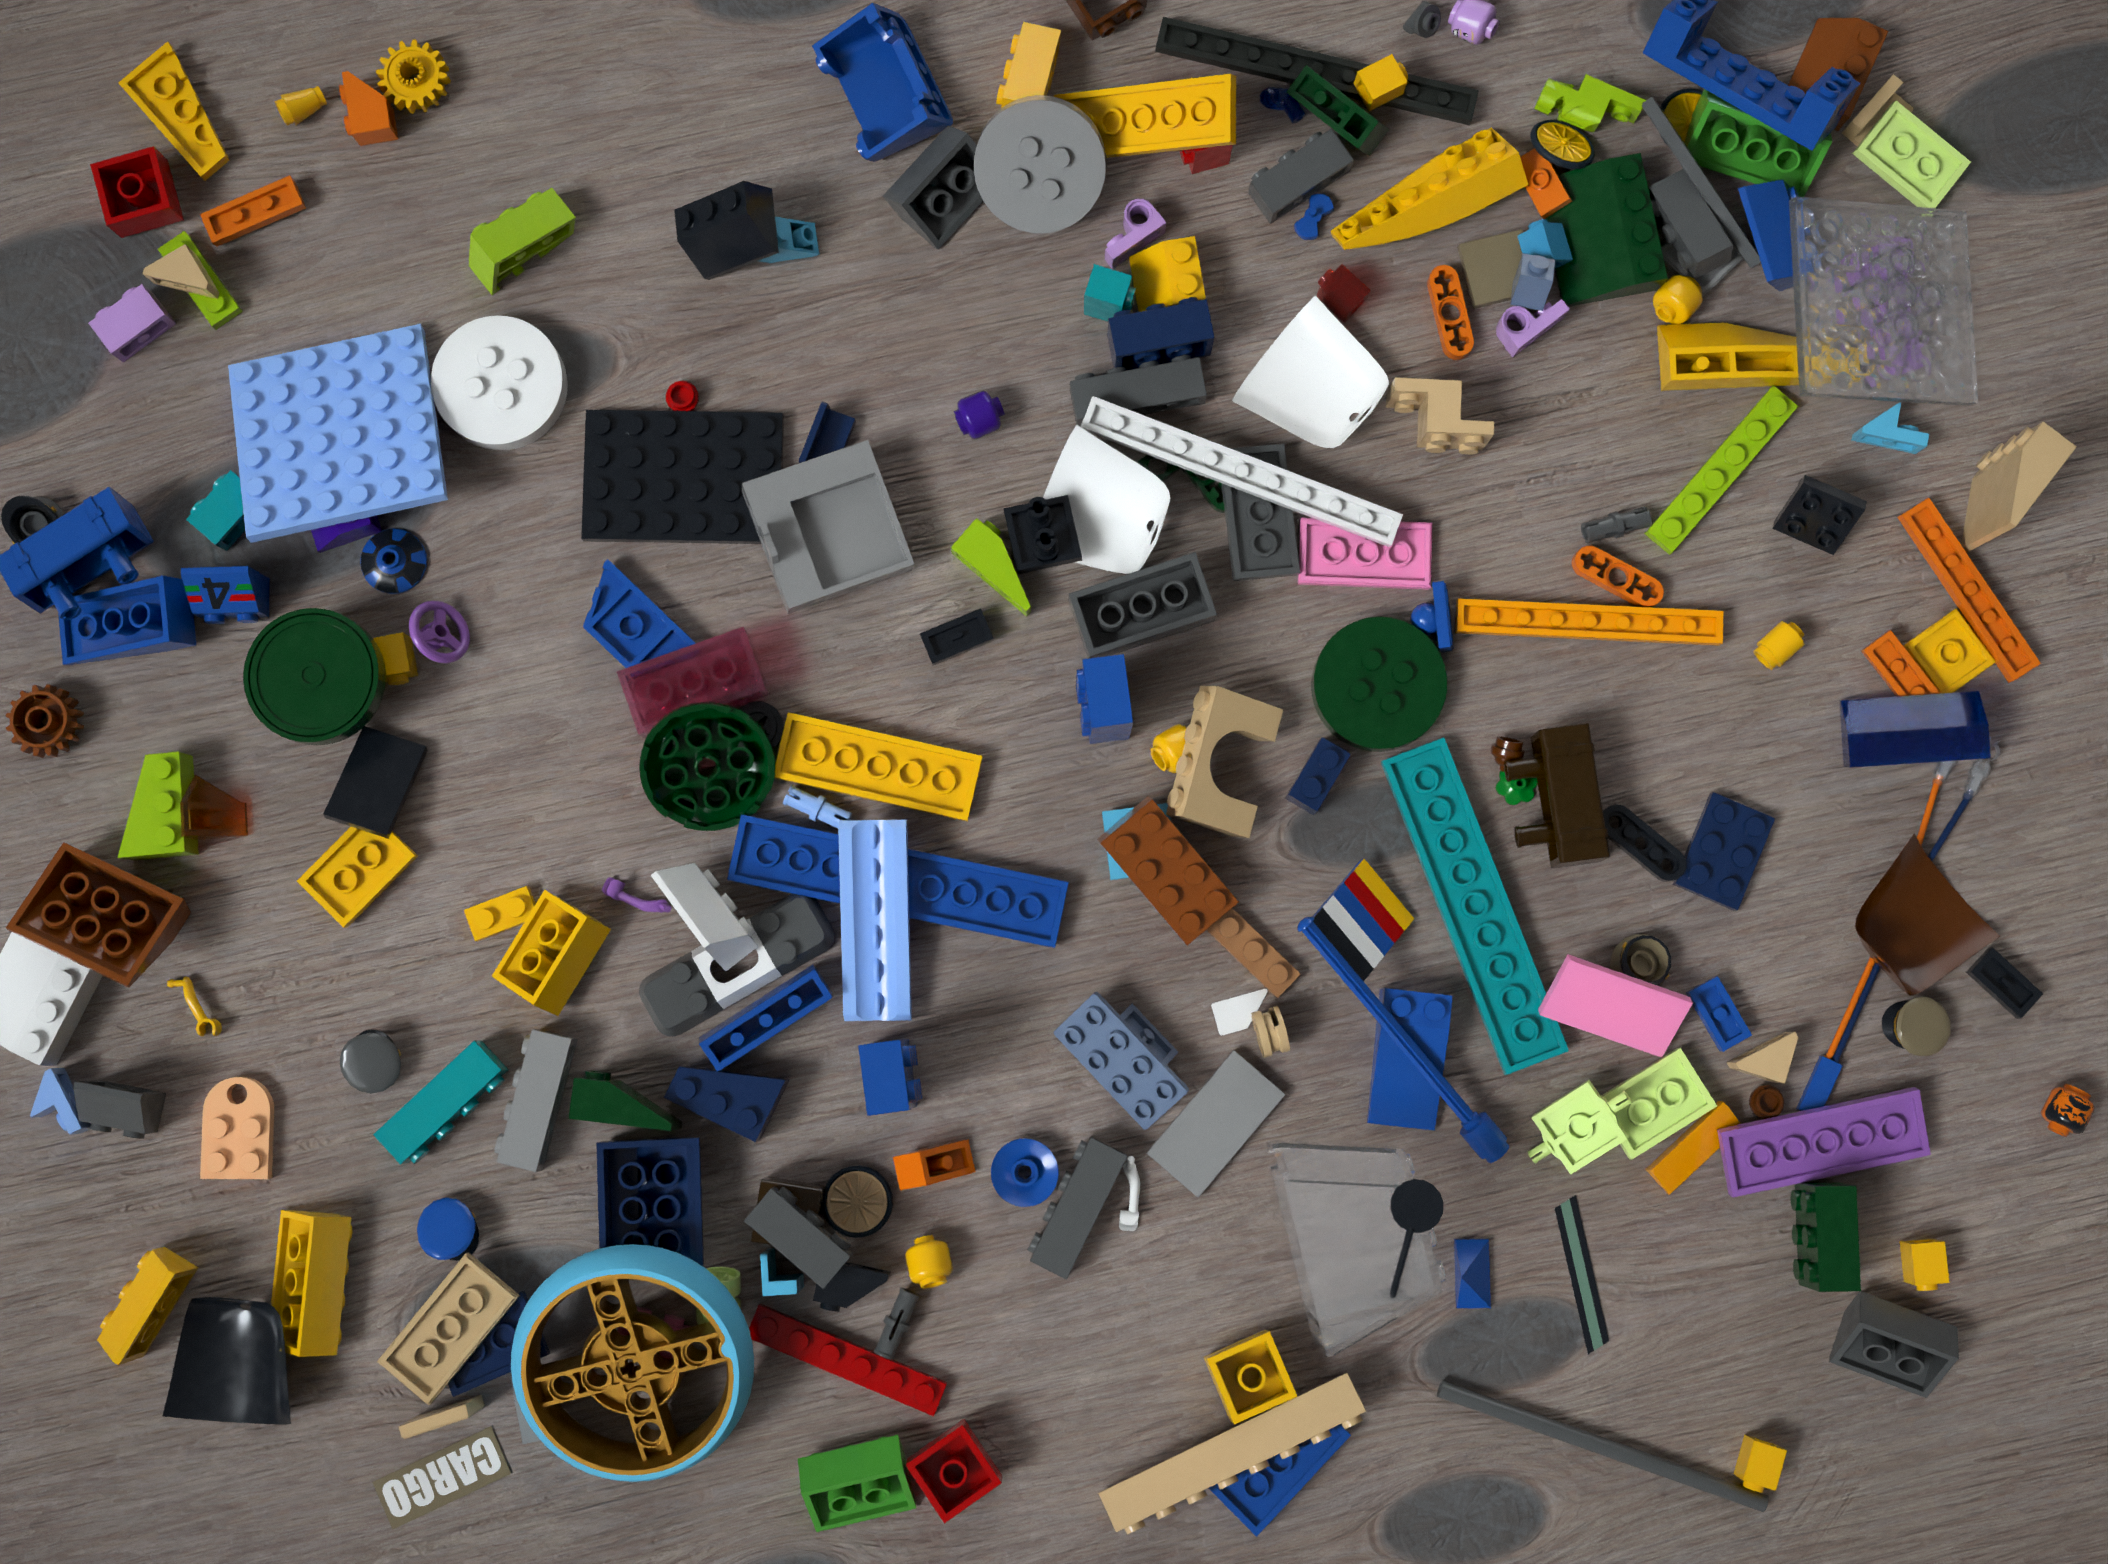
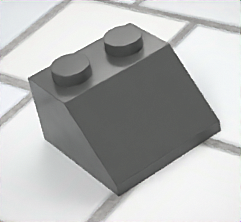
M104 1080L74 1082L73 1090L78 1119L82 1122L91 1123L90 1129L101 1132H111L112 1128L124 1130L123 1136L144 1139L145 1134L158 1132L166 1097L165 1092Z

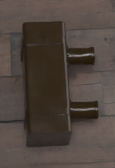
M1589 723L1538 730L1530 737L1533 758L1504 761V772L1507 782L1537 777L1544 824L1514 827L1517 848L1547 843L1551 869L1598 863L1610 858L1607 837H1609L1608 829L1605 828L1594 759L1595 748L1591 740Z

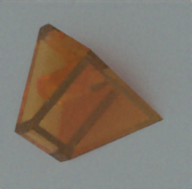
M194 775L180 802L182 837L205 840L248 836L247 803L240 802L199 776Z

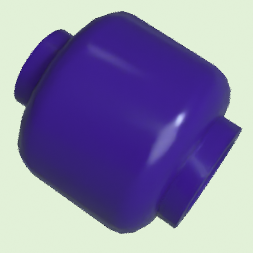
M984 390L960 399L957 403L958 409L954 411L962 434H969L972 439H979L999 430L1001 426L999 417L1005 415L999 398H991L989 393Z

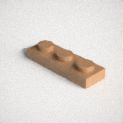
M1233 908L1206 930L1276 998H1279L1301 975Z

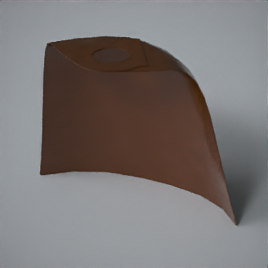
M1915 833L1868 896L1856 917L1855 923L1857 935L1870 957L1910 996L1926 990L2000 937L1966 903L1941 874L1919 844Z

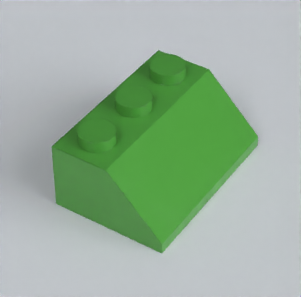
M898 1435L880 1437L877 1440L847 1445L840 1449L813 1453L810 1456L798 1458L801 1494L816 1532L916 1509L909 1470L905 1465L906 1457Z

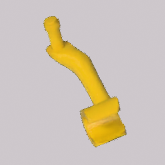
M187 976L183 980L169 979L167 981L168 987L183 986L185 1000L198 1021L196 1025L197 1034L205 1036L206 1025L210 1023L213 1036H218L222 1031V1025L217 1019L207 1018L196 997L191 979Z

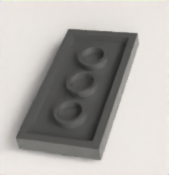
M1284 444L1230 448L1288 470ZM1222 484L1233 581L1299 575L1300 567L1293 510Z

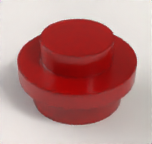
M677 381L667 389L666 402L672 411H693L699 402V394L692 383Z

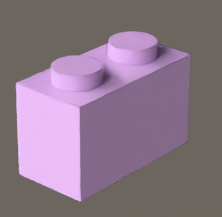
M141 284L138 287L127 290L122 295V299L112 306L98 311L95 318L88 324L109 352L122 362H125L176 323L154 293Z

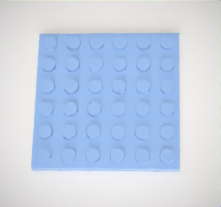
M421 324L228 365L245 533L250 543L448 500L435 403L431 390V374L425 331Z

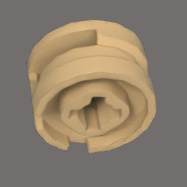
M1271 1007L1265 1013L1261 1011L1252 1012L1254 1031H1256L1258 1045L1263 1058L1272 1056L1275 1051L1280 1050L1282 1053L1290 1051L1289 1039L1279 1007Z

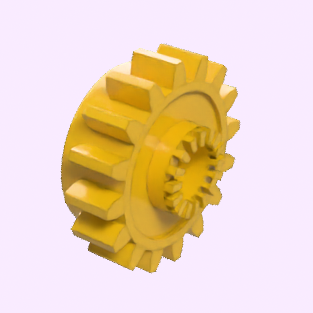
M416 39L412 40L411 47H407L403 41H400L399 50L395 51L391 47L388 48V52L391 55L389 59L380 57L379 60L384 69L376 70V74L381 79L377 85L382 92H385L383 96L386 97L389 103L394 102L393 104L399 111L406 107L411 114H414L416 109L428 112V107L431 105H439L438 100L441 95H447L444 88L446 84L451 83V80L445 73L449 71V67L445 61H442L444 58L438 50L433 51L429 43L426 42L421 48ZM419 73V75H417V78L415 77L414 80L410 79L409 81V78L413 74Z

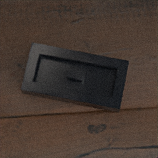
M981 608L920 633L933 666L994 641Z
M1993 947L1987 948L1966 971L1972 979L2016 1019H2021L2043 995L2037 987Z

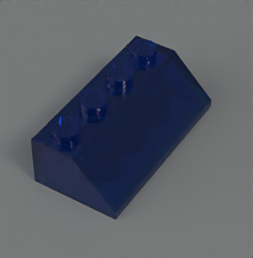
M1980 691L1839 701L1844 767L1991 758L1989 724Z

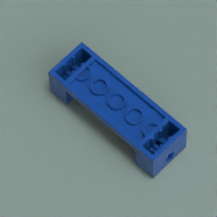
M1673 0L1664 7L1643 50V54L1811 151L1836 128L1860 85V82L1853 79L1849 72L1831 67L1805 94L1800 88L1788 86L1779 81L1772 72L1760 70L1751 65L1744 56L1732 54L1723 49L1717 41L1701 36L1718 3L1717 1Z

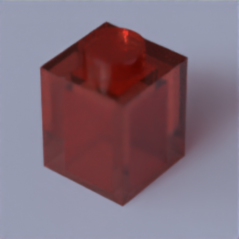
M1341 264L1335 271L1330 268L1318 281L1320 287L1316 296L1345 323L1367 300L1371 290Z

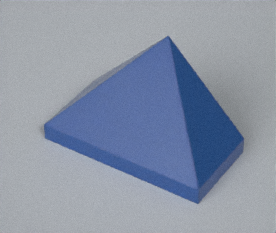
M1454 1239L1456 1308H1491L1489 1239Z

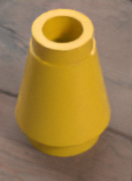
M319 86L280 95L281 99L274 101L287 126L293 123L297 126L322 108V106L327 105Z

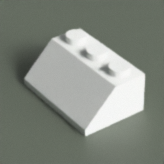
M695 863L655 871L651 874V877L703 948L725 971L729 970L758 947L751 937L756 933L744 916L738 920L733 913L738 909L727 893L720 896L715 889L720 883L709 869L702 872Z

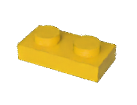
M525 886L464 910L474 940L479 942L523 925L536 903L530 887Z

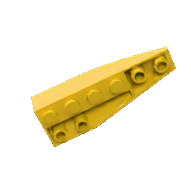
M1492 127L1487 130H1481L1475 133L1472 138L1459 145L1450 146L1443 153L1432 158L1330 231L1331 235L1346 250L1410 238L1468 217L1528 185L1519 152Z
M1724 322L1657 326L1661 391L1859 382L1857 349Z

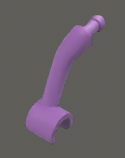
M608 877L603 885L602 892L605 895L630 904L642 911L661 913L671 911V906L666 900H643L623 891L625 883Z

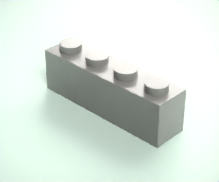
M532 1029L531 1035L527 1034L525 1036L521 1053L525 1055L522 1068L518 1067L516 1069L512 1086L516 1087L513 1101H508L503 1118L507 1120L504 1134H499L495 1145V1153L498 1154L497 1163L533 1172L543 1170L578 1039L540 1029Z

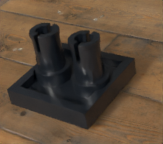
M1804 475L1776 517L1773 529L1834 555L1865 511L1867 501Z
M1068 495L1050 499L1034 497L1027 504L1003 508L1017 574L1082 561Z

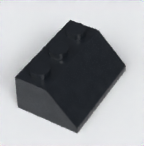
M742 181L674 210L677 242L704 279H713L779 253L772 188Z

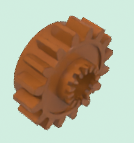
M46 684L44 689L41 686L32 685V692L22 690L20 692L21 697L17 701H11L13 706L11 713H6V717L10 719V725L6 727V731L14 734L11 742L17 745L22 744V752L28 754L33 752V756L44 758L45 754L51 757H58V748L62 751H70L67 742L69 740L78 742L79 738L74 734L75 730L84 729V725L77 723V718L82 717L84 712L74 709L79 701L72 697L68 698L69 692L61 688L57 690L56 686ZM47 714L48 722L45 727H42V717H45Z

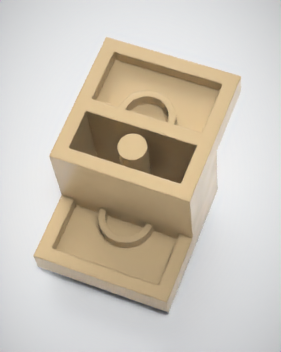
M1395 377L1386 394V407L1394 408L1395 412L1410 413L1414 409H1418L1417 447L1426 448L1427 452L1442 453L1446 449H1459L1460 454H1477L1479 450L1485 448L1494 435V421L1461 420L1462 381Z

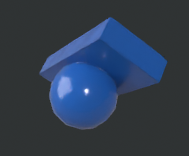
M1444 581L1432 582L1434 604L1422 603L1416 606L1411 613L1410 622L1411 625L1421 630L1425 635H1430L1437 631L1440 652L1453 651L1454 644L1448 587Z

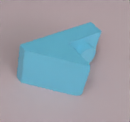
M1899 402L1852 434L1851 441L1917 454L1927 447L1929 434L1919 432V428L1912 425H1900L1897 427L1901 402Z

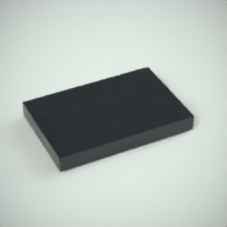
M364 726L323 813L324 817L389 839L426 756L427 747Z

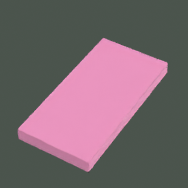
M1300 518L1298 553L1300 574L1298 575V585L1429 590L1431 588L1432 523L1400 522L1392 546L1387 547L1317 519Z
M1568 954L1538 1011L1540 1016L1662 1058L1693 1002L1690 997Z

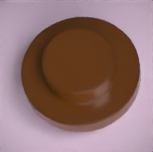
M1761 1085L1752 1091L1749 1105L1756 1116L1767 1119L1776 1117L1782 1112L1784 1098L1777 1088L1770 1085Z

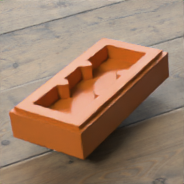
M1535 148L1520 157L1528 182L1525 188L1543 219L1573 202L1553 164L1543 158Z

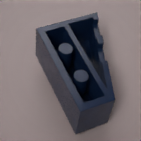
M681 1066L678 1067L664 1098L743 1137L758 1142L761 1140L790 1079L727 1071L717 1072L712 1069Z

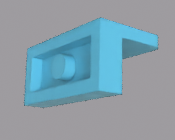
M768 1248L760 1254L762 1296L798 1294L804 1288V1273L776 1274L775 1248Z

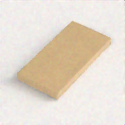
M469 1252L465 1253L377 1362L426 1404L431 1405L520 1295Z

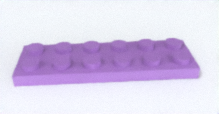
M1915 1087L1717 1129L1728 1194L1731 1197L1931 1155L1920 1090Z

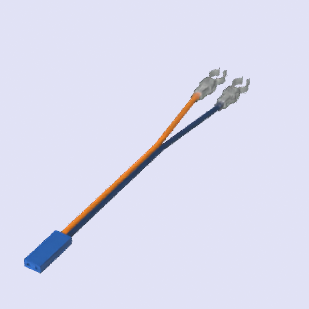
M1961 722L1957 723L1955 728L1961 727ZM1969 727L1963 729L1965 742L1955 748L1951 747L1953 742L1950 738L1951 732L1955 728L1950 729L1946 735L1949 745L1944 746L1937 757L1938 764L1933 772L1932 789L1917 835L1921 846L1939 787L1948 778L1952 768L1957 765L1961 754L1959 747L1966 745L1969 741L1970 736L1967 731ZM1991 736L1987 737V741L1981 743L1977 748L1979 760H1975L1970 765L1968 779L1964 786L1963 800L1928 855L1932 862L1969 801H1972L1973 797L1979 792L1982 783L1988 779L1991 772L1989 762L1997 759L2000 754L1998 746L2000 741H1997L1993 744L1996 750L1995 757L1986 762L1982 761L1981 747L1984 743L1991 741ZM1871 957L1827 1054L1818 1058L1796 1107L1799 1111L1823 1107L1828 1100L1843 1066L1839 1064L1840 1057L1880 970V967Z

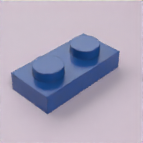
M1714 976L1686 992L1720 1052H1724L1752 1036L1718 976Z

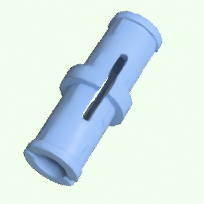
M794 785L790 786L788 790L789 795L786 794L783 801L784 805L808 814L810 820L816 822L818 819L837 829L839 828L840 819L850 820L852 817V812L826 802L825 797L821 795L815 797L796 788Z

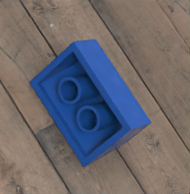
M1777 180L1739 188L1738 191L1767 282L1780 292L1818 278L1815 268L1820 267V261L1815 248L1809 249L1806 237L1811 234L1805 217L1799 218L1796 206L1801 205L1795 186L1789 187L1784 180Z

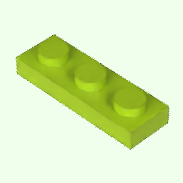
M183 231L158 248V251L164 257L185 244L197 254L219 291V296L216 299L188 293L210 325L217 330L243 311L190 235Z

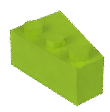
M553 188L543 193L536 192L524 204L517 208L510 207L503 211L499 218L494 221L481 223L474 228L470 234L469 267L490 294L494 295L500 290L497 284L512 272L517 277L525 271L521 265L536 254L542 258L574 234L576 217Z
M182 752L145 755L117 858L135 861L199 855L193 756Z

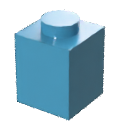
M1547 219L1538 220L1528 225L1529 230L1517 235L1522 253L1554 259V269L1573 260L1562 223H1550Z

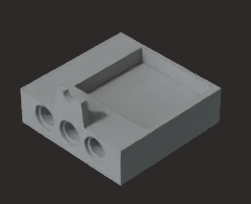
M868 440L742 483L744 499L787 614L912 571L915 565Z

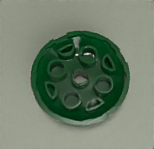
M715 702L693 703L668 713L651 729L641 750L639 764L640 779L649 801L665 818L669 817L683 824L685 828L698 831H717L739 824L741 814L752 816L761 807L760 805L769 791H771L774 782L775 757L770 740L762 727L743 711ZM706 757L707 759L714 760L716 765L706 769L701 767L699 762Z

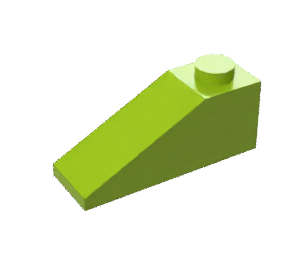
M976 518L951 546L952 554L1027 617L1031 613V606L1005 545L999 537L1001 531L990 521L986 520L982 523Z

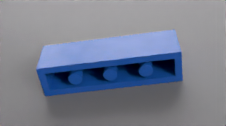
M812 964L700 1036L699 1045L718 1072L833 998L832 992L814 964Z

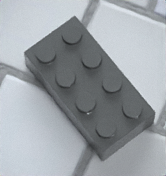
M1196 552L1069 593L1068 598L1088 659L1111 656L1214 622L1217 616Z

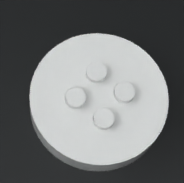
M487 316L464 324L445 340L436 355L432 367L431 390L440 415L463 439L485 449L512 450L535 442L546 434L558 420L567 397V374L559 353L538 328L514 317Z

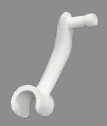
M1128 1156L1126 1163L1123 1165L1130 1185L1129 1210H1120L1119 1229L1123 1231H1135L1138 1227L1141 1183L1133 1156Z

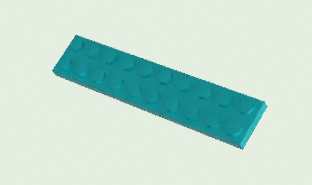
M1443 737L1381 761L1382 768L1503 1074H1511L1568 1052L1569 1049L1558 1022L1539 1014L1538 1008L1546 995V991L1445 738Z

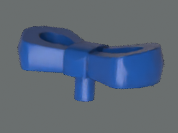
M1314 194L1310 196L1309 208L1306 210L1304 217L1294 224L1295 232L1300 238L1314 240L1319 237L1318 223L1323 216L1334 211L1333 203L1327 195Z

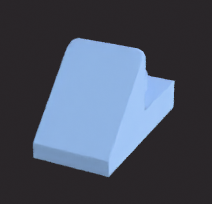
M50 1068L44 1072L30 1117H44L57 1110L56 1118L64 1131H68L69 1135L81 1134L90 1130L91 1123L82 1122L78 1119L73 1084L65 1068Z

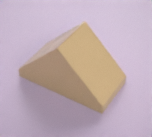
M185 244L144 268L143 275L156 285L218 299L219 291L197 254Z
M1784 1032L1728 1061L1727 1064L1730 1069L1774 1083L1785 1084L1798 1036L1796 1032Z

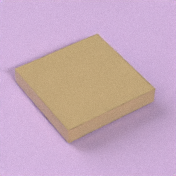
M482 1394L413 1417L398 1426L401 1437L407 1439L471 1417L485 1406Z

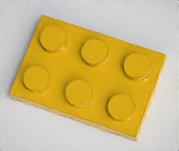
M350 827L297 882L343 928H348L418 855L393 831L389 839Z

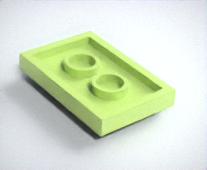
M1894 101L1852 153L1926 215L1934 211L1971 163V161L1898 101Z
M1676 1048L1601 1095L1609 1101L1623 1091H1626L1628 1094L1627 1098L1630 1096L1633 1102L1616 1112L1619 1123L1629 1136L1620 1145L1631 1160L1717 1107V1104L1681 1048Z

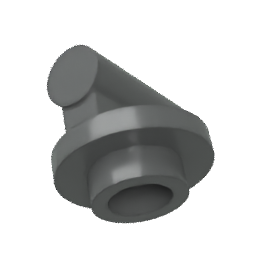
M1422 1L1403 24V29L1409 34L1415 33L1424 38L1432 36L1441 23L1439 8L1427 1Z

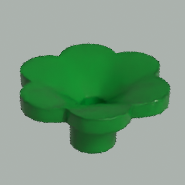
M1499 772L1500 781L1496 784V791L1499 795L1505 797V801L1509 805H1517L1520 801L1529 802L1533 799V789L1538 784L1536 777L1507 782L1505 772Z

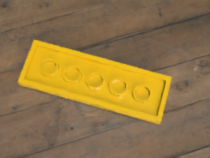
M1233 74L1054 95V97L1074 104L1093 121L1102 137L1106 158L1236 144V76Z
M788 712L775 763L774 778L968 822L983 756Z

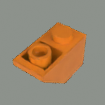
M349 71L342 72L343 85H339L341 100L344 105H347L348 115L344 116L347 134L349 136L352 135L360 146L398 140L394 108L386 97Z

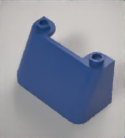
M871 3L812 45L817 55L815 59L817 66L824 74H830L839 79L863 129L857 135L858 142L856 147L864 159L877 162L942 132L947 126L953 125V118L908 24L899 13Z

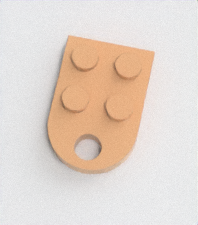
M248 1077L228 1078L216 1084L206 1096L202 1116L200 1179H272L274 1102L268 1089L259 1081ZM238 1084L243 1085L247 1090V1097L240 1104L236 1103L231 1095L232 1089Z

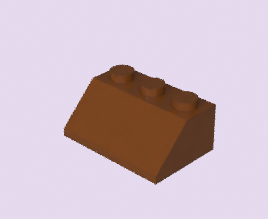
M1818 18L1788 86L1800 88L1806 94L1807 90L1831 67L1849 72L1853 79L1860 82V85L1834 129L1839 131L1851 117L1889 31L1860 18Z

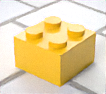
M1268 1330L1258 1332L1203 1357L1227 1415L1233 1424H1237L1298 1397L1272 1335Z

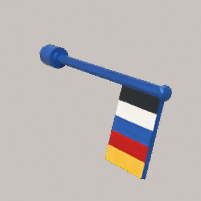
M1362 859L1312 917H1305L1299 922L1297 930L1304 933L1462 1121L1460 1135L1481 1159H1486L1488 1163L1495 1162L1509 1149L1505 1134L1486 1112L1477 1113L1469 1108L1364 983L1365 979L1411 924L1414 917L1369 863Z

